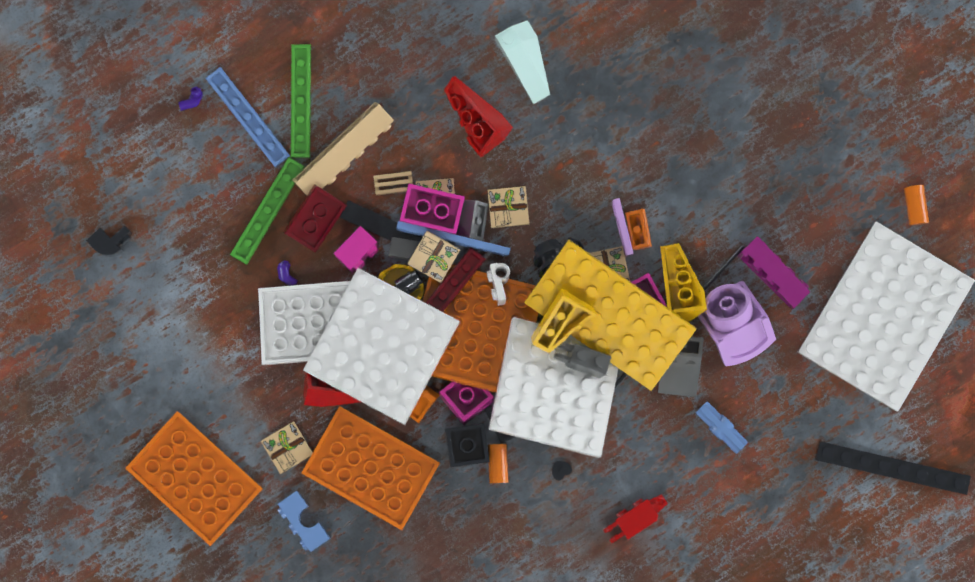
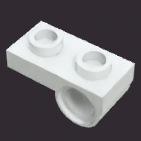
M504 263L490 264L489 271H487L488 282H492L494 288L491 289L493 301L497 300L498 306L506 303L503 285L508 282L510 276V268ZM503 271L506 273V276L498 277L496 272Z

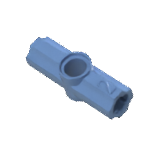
M707 401L695 412L709 426V430L719 440H723L736 454L748 443L734 428V425L724 415H720Z

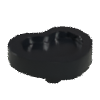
M563 461L555 462L552 468V475L558 481L572 472L571 466Z

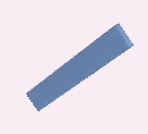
M221 67L205 78L275 168L290 157L285 148Z
M398 221L396 226L397 231L422 237L428 230L451 244L505 257L510 252L508 247Z

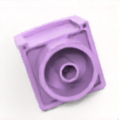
M744 281L719 286L706 297L707 310L700 314L698 318L715 342L725 366L737 365L754 358L776 340L768 315Z

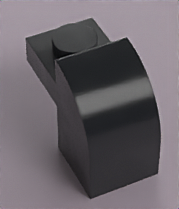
M124 226L110 238L103 229L99 228L86 241L101 255L115 257L123 253L119 245H125L131 239L130 235L132 232Z

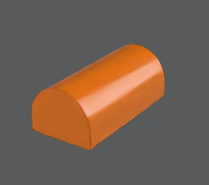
M924 185L905 187L904 193L909 226L928 224L929 217Z
M645 209L626 212L632 249L641 250L652 247Z
M507 444L488 445L489 483H509Z

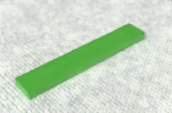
M292 44L291 158H310L311 44Z
M288 157L230 255L246 265L249 263L295 186L292 180L305 168L304 165Z

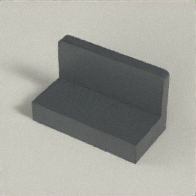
M464 200L456 235L483 241L489 204L477 200Z

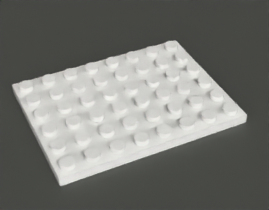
M875 222L798 353L898 412L975 280L882 224Z

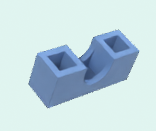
M295 491L278 503L280 507L277 509L283 519L287 517L291 523L288 525L294 535L298 533L302 539L299 542L305 551L309 549L312 552L331 539L321 523H317L310 528L305 527L301 523V513L309 506L299 491Z

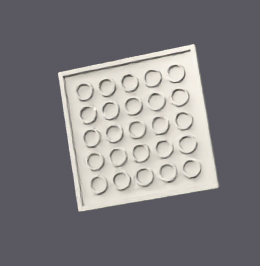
M358 268L303 371L405 425L460 321Z
M513 317L511 319L489 430L600 458L618 368L609 363L607 374L601 378L568 368L564 362L553 358L555 353L568 356V351L556 347L553 351L547 353L532 344L531 336L539 323ZM571 335L564 341V343L571 345L578 344L589 348Z

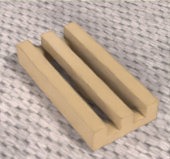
M411 171L374 176L376 195L407 192L408 188L379 190V187L413 184ZM408 177L406 180L378 183V180Z

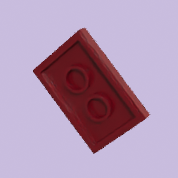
M314 184L283 233L316 253L347 205Z

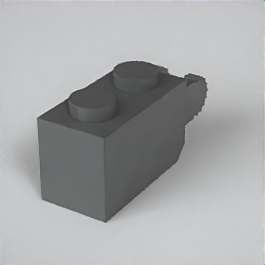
M562 342L557 346L569 352L568 356L555 353L553 357L564 362L566 367L597 378L607 374L611 356L578 344L571 345Z

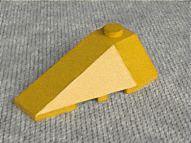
M680 244L660 246L667 308L687 322L691 321L707 310L705 291L700 285Z

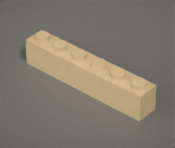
M374 102L292 181L306 196L314 184L320 188H324L327 184H332L340 171L344 172L347 170L354 158H359L368 145L371 146L378 140L377 136L379 134L385 133L391 128V123L394 120L380 104Z

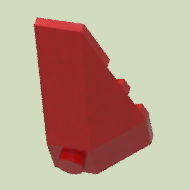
M456 76L451 78L444 91L453 110L458 112L461 119L459 123L468 134L467 140L480 157H483L503 142L513 127L499 111Z
M305 372L304 405L327 407L361 402Z

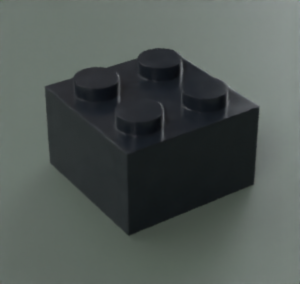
M484 423L445 428L450 467L489 462Z

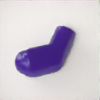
M199 87L191 89L189 99L179 101L181 111L199 105L203 97V92Z
M285 260L279 263L277 266L279 279L288 286L297 285L298 280L289 275L290 263Z

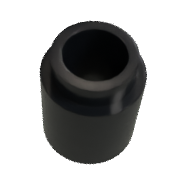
M416 270L409 271L395 280L396 285L394 287L410 294L421 287L420 285L423 283V280Z

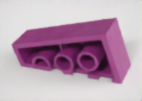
M758 236L738 255L791 310L810 293L808 290L809 286L803 280H799L795 276V272L790 267H786L781 258L772 252Z

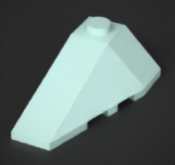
M528 20L513 25L495 35V41L532 103L535 104L549 96L550 92L538 37Z

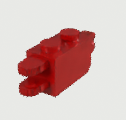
M662 494L650 500L640 498L632 504L634 507L629 511L625 508L617 513L616 516L618 518L615 519V522L604 528L603 531L608 533L618 525L622 532L612 536L610 542L614 543L623 536L628 540L658 520L657 513L668 503Z

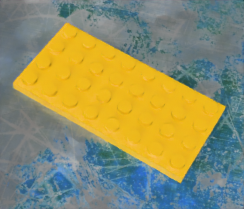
M571 240L567 241L524 302L544 316L560 290L563 289L594 307L596 315L582 324L581 328L576 329L570 335L590 349L611 356L610 363L651 391L696 331V327Z

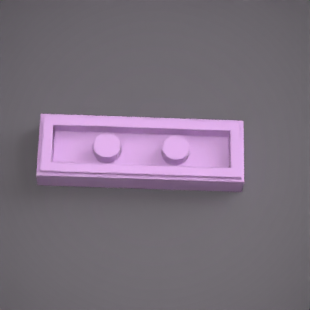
M620 198L614 199L612 207L624 255L626 257L633 256L634 253Z

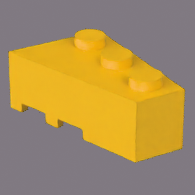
M561 289L531 336L532 344L550 353L576 329L581 328L582 324L596 315L595 308Z

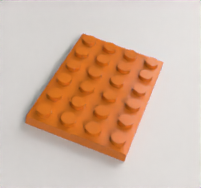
M339 406L305 465L302 474L398 529L403 530L440 463Z
M179 411L170 418L125 468L209 546L215 543L263 490L257 482Z

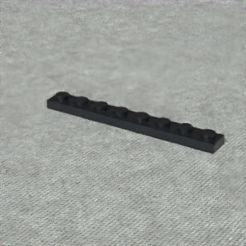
M819 441L815 458L816 461L964 495L968 493L971 479L969 475Z

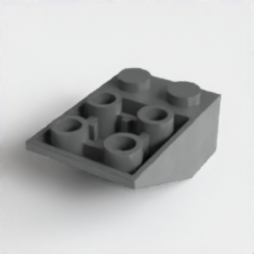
M690 337L659 380L658 393L696 397L704 338Z

